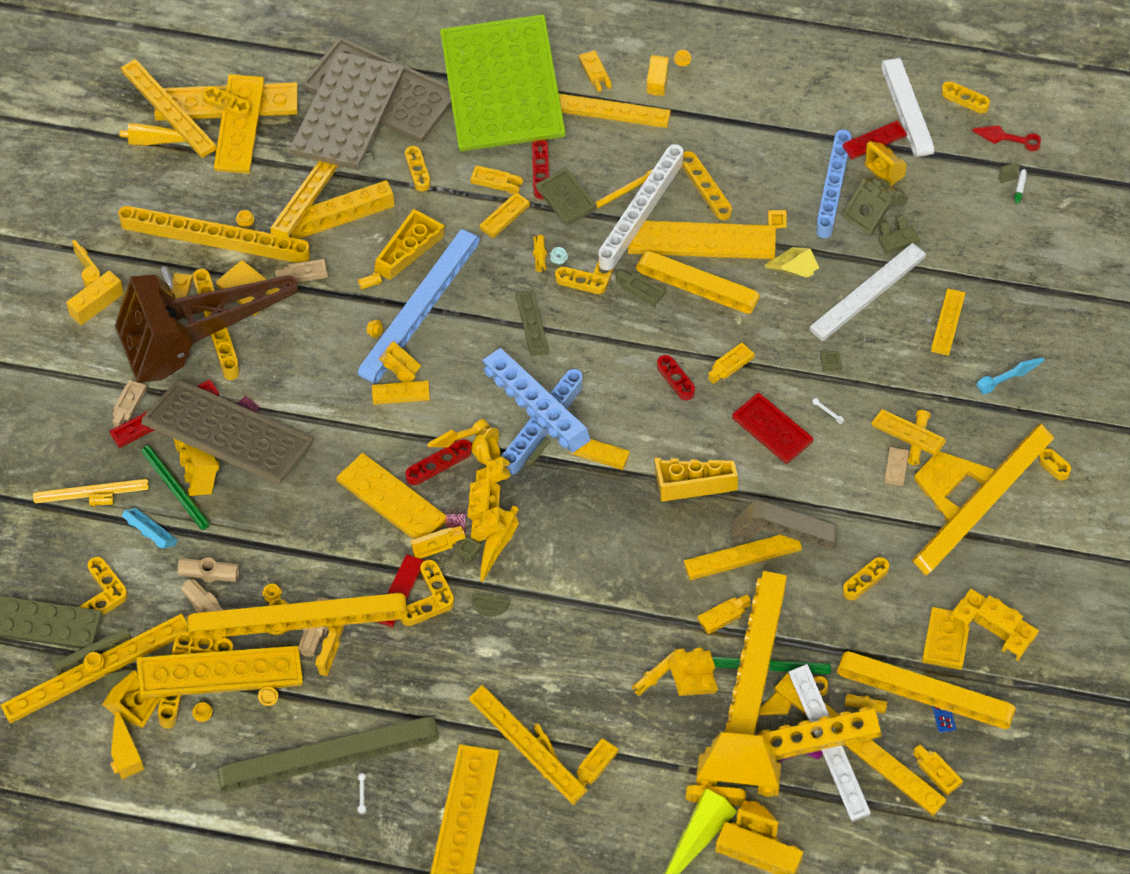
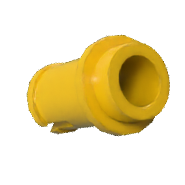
M373 272L372 275L358 279L361 290L374 285L379 286V283H382L379 272Z
M93 492V494H89V506L95 508L98 505H113V493L95 494Z

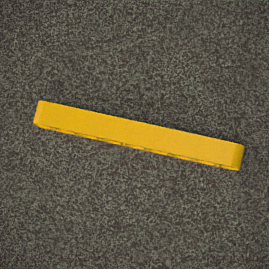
M852 652L843 653L837 668V673L844 678L1002 729L1010 728L1016 711L1015 706L1008 702Z

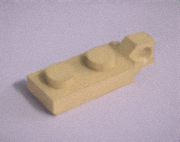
M325 259L288 264V267L284 268V270L275 271V277L289 275L295 277L297 282L328 278Z
M128 380L113 408L114 419L112 422L114 428L124 424L125 420L129 421L132 418L147 390V385Z

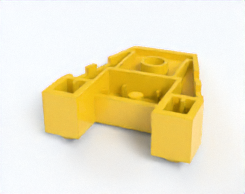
M721 732L712 741V746L707 747L705 753L699 755L696 785L717 787V781L758 785V794H762L765 797L778 796L781 764L776 762V756L771 754V748L764 737Z

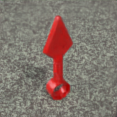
M1000 125L972 129L974 133L993 144L1007 140L1025 144V148L1029 151H1037L1041 147V137L1035 133L1021 137L1005 133ZM1035 140L1038 143L1035 145H1031L1028 143V141Z

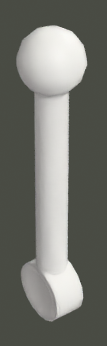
M818 398L812 400L813 405H818L834 417L839 424L844 422L843 417L837 416L821 404Z
M360 773L358 775L360 780V806L358 807V812L364 814L366 812V807L364 806V780L366 775Z

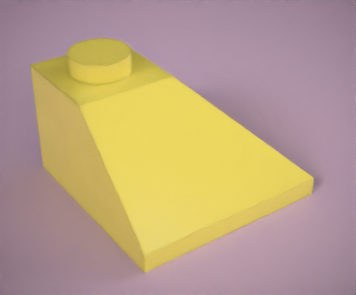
M792 247L764 264L767 269L804 278L812 276L814 271L819 268L811 249Z

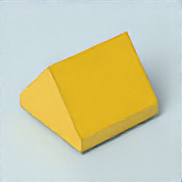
M768 210V225H774L776 228H787V210Z

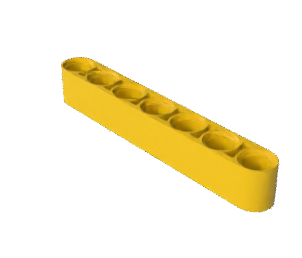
M645 251L636 265L637 271L645 276L746 314L753 312L760 299V295L753 289L651 251Z
M198 269L193 273L197 294L215 291L207 270ZM204 311V318L208 317L212 312ZM226 327L210 336L224 378L234 380L239 376L240 371Z

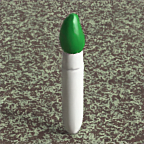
M1022 169L1019 174L1014 196L1016 204L1022 200L1027 175L1025 169Z

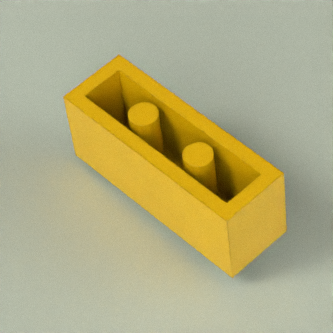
M110 270L66 302L69 315L80 325H83L124 294L121 280Z

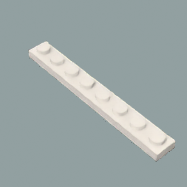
M912 243L813 323L809 331L821 341L826 340L925 259L926 253Z
M808 664L789 671L808 720L816 722L821 717L829 716ZM833 728L832 732L837 734L835 728ZM816 730L814 734L816 738H820L823 732ZM843 746L822 750L851 821L854 822L871 815Z

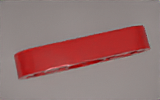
M660 356L657 360V369L680 399L685 401L691 400L695 396L694 384L671 356ZM677 374L681 376V379L674 381L671 379V376Z

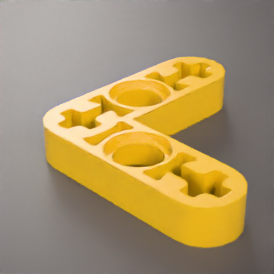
M599 260L593 274L568 267H559L555 271V280L562 286L594 294H603L607 290L615 267L607 273H601L599 271L601 269ZM578 278H584L586 281L584 283H578L576 280Z
M101 557L91 558L87 565L88 570L103 592L85 602L79 608L90 609L93 607L94 610H100L105 615L124 603L128 594L125 586ZM94 565L100 566L102 572L99 573L98 569L94 568ZM105 577L113 578L109 584H104L102 580ZM113 588H116L117 592L122 595H115ZM99 601L107 603L103 608H97L96 604Z
M433 560L424 561L420 567L421 575L432 596L407 605V613L412 615V618L406 616L400 619L401 623L405 626H412L447 612L454 606L453 594L438 564ZM426 568L433 569V577H431L430 572ZM440 582L443 586L440 589H434L432 584ZM443 593H444L445 599L448 601L447 604H445V602H442V596H441V595H442ZM424 605H430L432 606V610L430 612H424L422 611V607Z

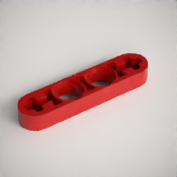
M546 140L532 142L533 194L537 199L541 200L544 198L536 189V184L549 177L548 143ZM538 146H542V153H538ZM543 159L545 163L537 164L536 161ZM540 173L546 175L542 179L536 177V175Z
M466 439L458 440L448 448L445 447L410 466L405 471L407 483L418 485L470 457L472 454L471 442ZM444 455H451L452 459L444 461L442 457ZM432 463L436 467L433 470H428L425 468L426 465Z

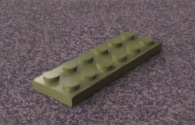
M0 596V637L83 649L95 643L103 613L100 610Z

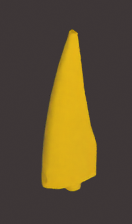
M128 123V130H120V137L128 138V144L130 145L186 142L176 130L159 126Z
M512 506L510 511H505L506 514L499 518V521L505 525V529L490 534L486 539L481 563L480 582L482 583L517 529L519 521L516 515L519 508L516 506Z

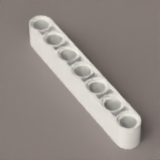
M901 58L882 61V72L903 128L907 133V139L914 157L934 154L932 139Z

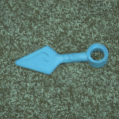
M1041 357L1022 361L1014 369L994 378L986 376L980 379L976 386L981 394L990 393L997 384L1014 376H1024L1044 362L1045 359Z

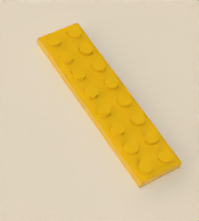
M297 82L264 84L259 116L298 114ZM227 85L213 87H216L226 92ZM209 86L163 88L191 119L222 118L223 110L205 103L203 99V90ZM155 108V121L166 120Z
M645 221L628 246V254H643L645 251H651L659 255L774 259L776 226Z
M298 646L138 657L136 659L140 698L256 690L266 686L274 688L296 687L303 684Z
M459 744L430 874H474L498 764L499 750Z

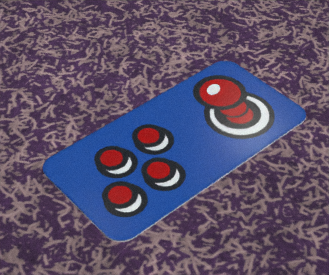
M932 706L938 731L940 733L955 731L956 725L952 712Z

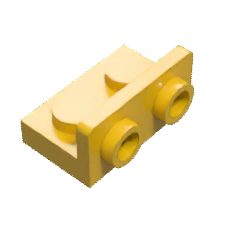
M394 341L388 345L379 358L383 366L393 371L402 382L414 380L416 372L421 367L415 359Z

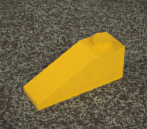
M118 711L115 713L111 748L113 762L110 765L114 774L119 773L122 780L143 771L144 767Z

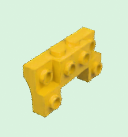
M503 456L488 461L487 467L476 471V482L470 483L467 517L472 520L471 538L477 542L486 540L490 534L505 529V525L499 521V518L504 516L506 512L499 507L501 486L496 483L508 479V474L503 471V467L509 466L510 462Z
M971 588L966 596L961 599L950 617L952 621L957 618L965 623L963 627L965 629H968L974 620L978 625L1006 641L1001 651L1005 653L1006 650L1014 653L1017 655L1015 660L1018 662L1039 633L1038 629L1022 620L1023 616L1016 609L1009 608L1001 600L990 595L986 598Z

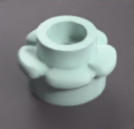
M556 247L550 253V260L553 263L563 264L568 259V254L562 247Z

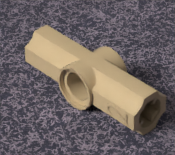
M209 557L202 560L181 558L178 562L177 573L178 576L202 578L205 582H213L215 580L236 582L239 577V564L215 562L214 559Z
M189 579L183 584L181 592L193 604L197 613L223 610L211 592H206L195 579Z
M321 597L317 598L316 601H324L329 599ZM328 627L303 629L304 634L298 646L299 653L306 657L315 656L320 640L325 637Z

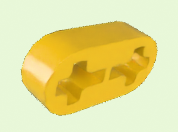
M1044 449L1040 453L1039 464L1056 479L1061 481L1068 479L1071 472L1070 464L1054 450Z

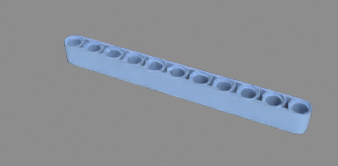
M464 229L459 231L363 361L358 370L359 377L374 384L381 379L387 370L379 360L382 353L393 341L403 349L474 252L480 240L479 236Z

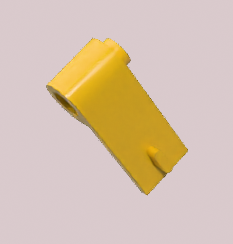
M73 240L72 244L75 255L86 267L81 275L84 287L86 288L101 277L100 271L87 256L88 252L83 246L80 247L76 240Z

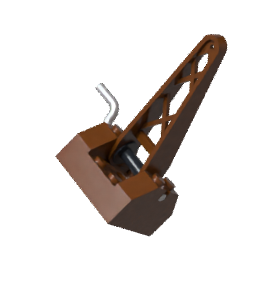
M164 266L160 270L165 282L156 274L130 277L115 322V328L136 382L162 381L184 367L185 361L188 359V352L194 343L294 295L298 290L297 280L295 277L288 275L175 299V294L172 293L174 287L173 280L168 268ZM281 288L278 292L270 295L265 294L268 290ZM246 297H255L252 301L231 309H223L228 303ZM204 311L212 312L208 317L195 321L193 316ZM186 317L188 324L184 326L177 321Z

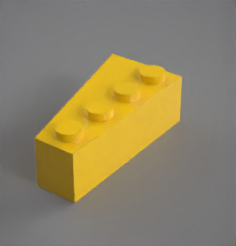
M413 209L376 258L374 272H379L382 277L388 280L393 279L444 238L445 225Z
M173 438L176 450L179 452L181 467L185 466V482L190 483V488H188L189 496L211 495L216 472L219 471L218 460H215L213 455Z
M654 458V471L661 502L738 491V475L734 461L708 460V462H700L698 459H690L689 462L679 461L677 458H671L670 461Z

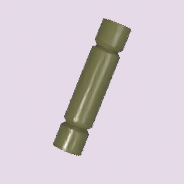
M545 437L525 461L527 467H531L550 443L549 439Z

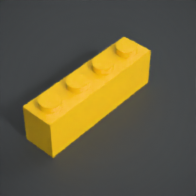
M728 822L724 823L715 852L772 874H797L804 853L796 846L785 845L778 839L764 837L757 831H749L736 823L730 824Z

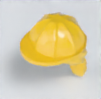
M491 427L485 433L476 436L472 442L471 451L481 464L487 466L488 461L500 457L498 429ZM503 467V471L508 474L509 478L511 476L508 468Z

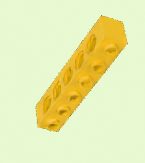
M385 180L310 206L290 234V237L301 239L395 207L394 195L388 181Z
M871 707L861 708L859 712L855 713L849 711L842 712L838 717L833 718L824 716L816 722L802 721L798 723V726L794 727L784 725L776 731L762 730L758 732V735H754L764 737L771 748V754H775L776 760L882 737L876 709H871ZM861 721L863 726L860 729H855L852 727L853 723ZM837 725L843 727L842 732L838 734L832 732V729ZM816 730L823 732L820 738L812 737V733ZM795 735L803 736L802 740L798 743L793 742L792 738ZM776 739L782 740V744L779 747H773L772 742Z

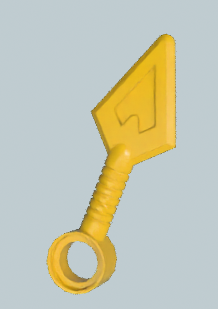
M481 419L472 428L459 432L449 430L430 441L427 446L448 448L456 440L485 433L491 426L486 419Z
M821 676L814 677L815 683H822L825 686L824 689L819 691L821 697L826 695L828 692L827 680ZM775 692L761 706L759 716L788 714L791 703Z

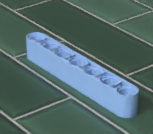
M839 130L835 134L817 219L816 233L821 238H829L833 233L849 156L842 147L844 142L851 140V133L847 130Z
M577 369L569 370L550 393L566 409L582 390V373ZM534 417L527 422L502 455L509 462H514L506 466L511 475L516 474L521 469L535 448L548 434L545 427L541 428Z

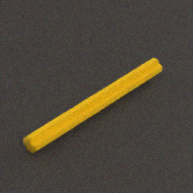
M138 479L39 491L33 493L34 503L89 497V494H93V492L95 494H117L148 490L149 482L148 479Z

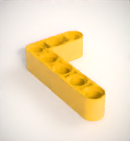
M182 631L175 637L171 655L220 652L219 650L222 648L233 651V644L229 639L223 637L191 639L188 636V631ZM183 641L189 642L188 645H181L180 643ZM201 645H208V646H209V647L206 648V649L200 648ZM183 695L175 696L176 699L168 700L169 696L161 697L158 708V721L161 727L170 729L175 726ZM165 714L172 715L169 719L163 718Z

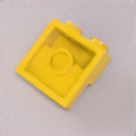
M696 648L692 652L678 649L672 654L668 663L679 696L715 694L718 687L713 675L715 665L710 651H704L703 648Z

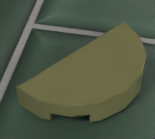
M472 593L474 609L486 617H496L503 614L511 604L509 599Z

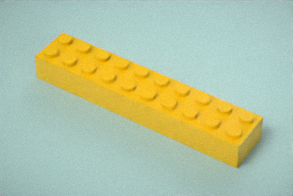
M763 571L762 578L758 577L756 593L749 616L748 630L745 635L744 649H742L741 662L740 667H738L737 681L733 690L732 704H730L725 733L755 735L785 594L787 575Z

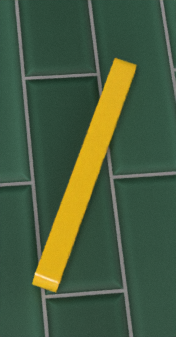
M123 206L118 210L121 227L130 231L294 263L307 262L311 257L308 242L301 239L285 238L275 234L132 206Z
M1042 423L1037 425L912 559V562L925 576L945 558L1052 442L1055 437Z
M395 593L194 613L187 617L188 636L191 639L198 640L399 620L407 616L405 595Z

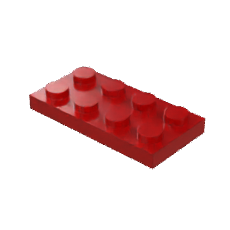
M759 392L732 414V419L786 465L814 441L811 435Z

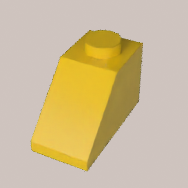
M651 55L647 78V94L664 96L668 83L669 57Z

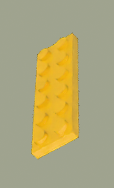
M229 74L226 92L248 101L251 113L246 118H239L223 111L214 171L250 174L264 88V77ZM225 99L224 105H229L232 101Z
M363 452L336 477L338 483L413 540L437 532L448 521V516Z

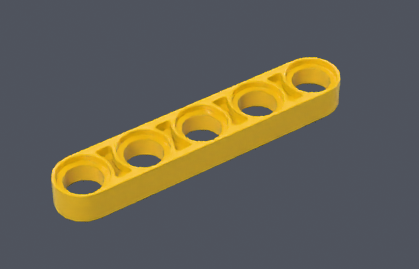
M691 151L683 152V165L681 167L715 216L720 220L729 219L732 214V207L696 154ZM691 158L693 161L686 163L684 159ZM699 170L702 174L694 175L692 172ZM709 183L711 186L709 188H703L701 184ZM718 196L720 199L717 201H713L710 199V197ZM725 208L728 210V212L722 214L719 212V210Z

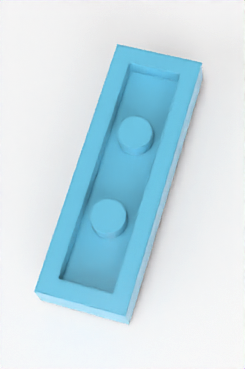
M131 508L124 510L122 517L127 520L128 524L139 529L142 535L152 539L158 547L168 548L176 545L178 539L139 509Z

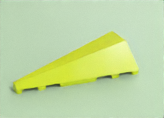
M709 789L702 792L687 828L683 831L664 874H680L723 828L724 823L729 822L734 817L737 811L726 798Z

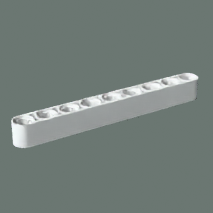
M675 144L667 148L599 249V266L601 269L611 270L616 266L683 165V148L680 145Z

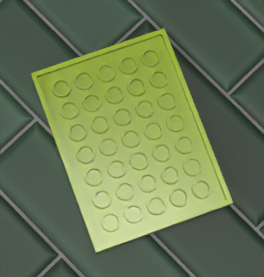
M544 14L440 29L459 152L566 137Z

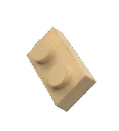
M890 447L884 483L903 486L909 450Z

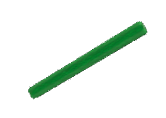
M150 445L143 447L141 451L144 457L201 530L208 528L210 524L207 518Z
M712 657L716 668L738 669L740 667L741 658ZM770 660L768 671L789 672L808 664L811 673L830 674L831 665L828 663Z

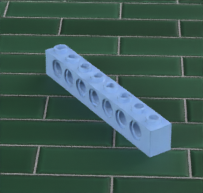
M499 348L482 360L485 366L483 369L485 374L489 378L492 377L499 388L503 387L506 394L510 398L513 397L520 408L524 407L527 414L531 418L534 417L541 428L545 427L552 438L558 439L562 448H567L573 453L591 441L587 428L504 350Z

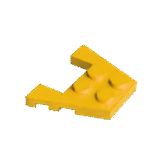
M939 451L936 456L933 455L916 473L914 481L925 495L930 497L936 509L941 511L945 516V520L948 521L960 509L957 505L946 499L967 475L983 484L995 470Z

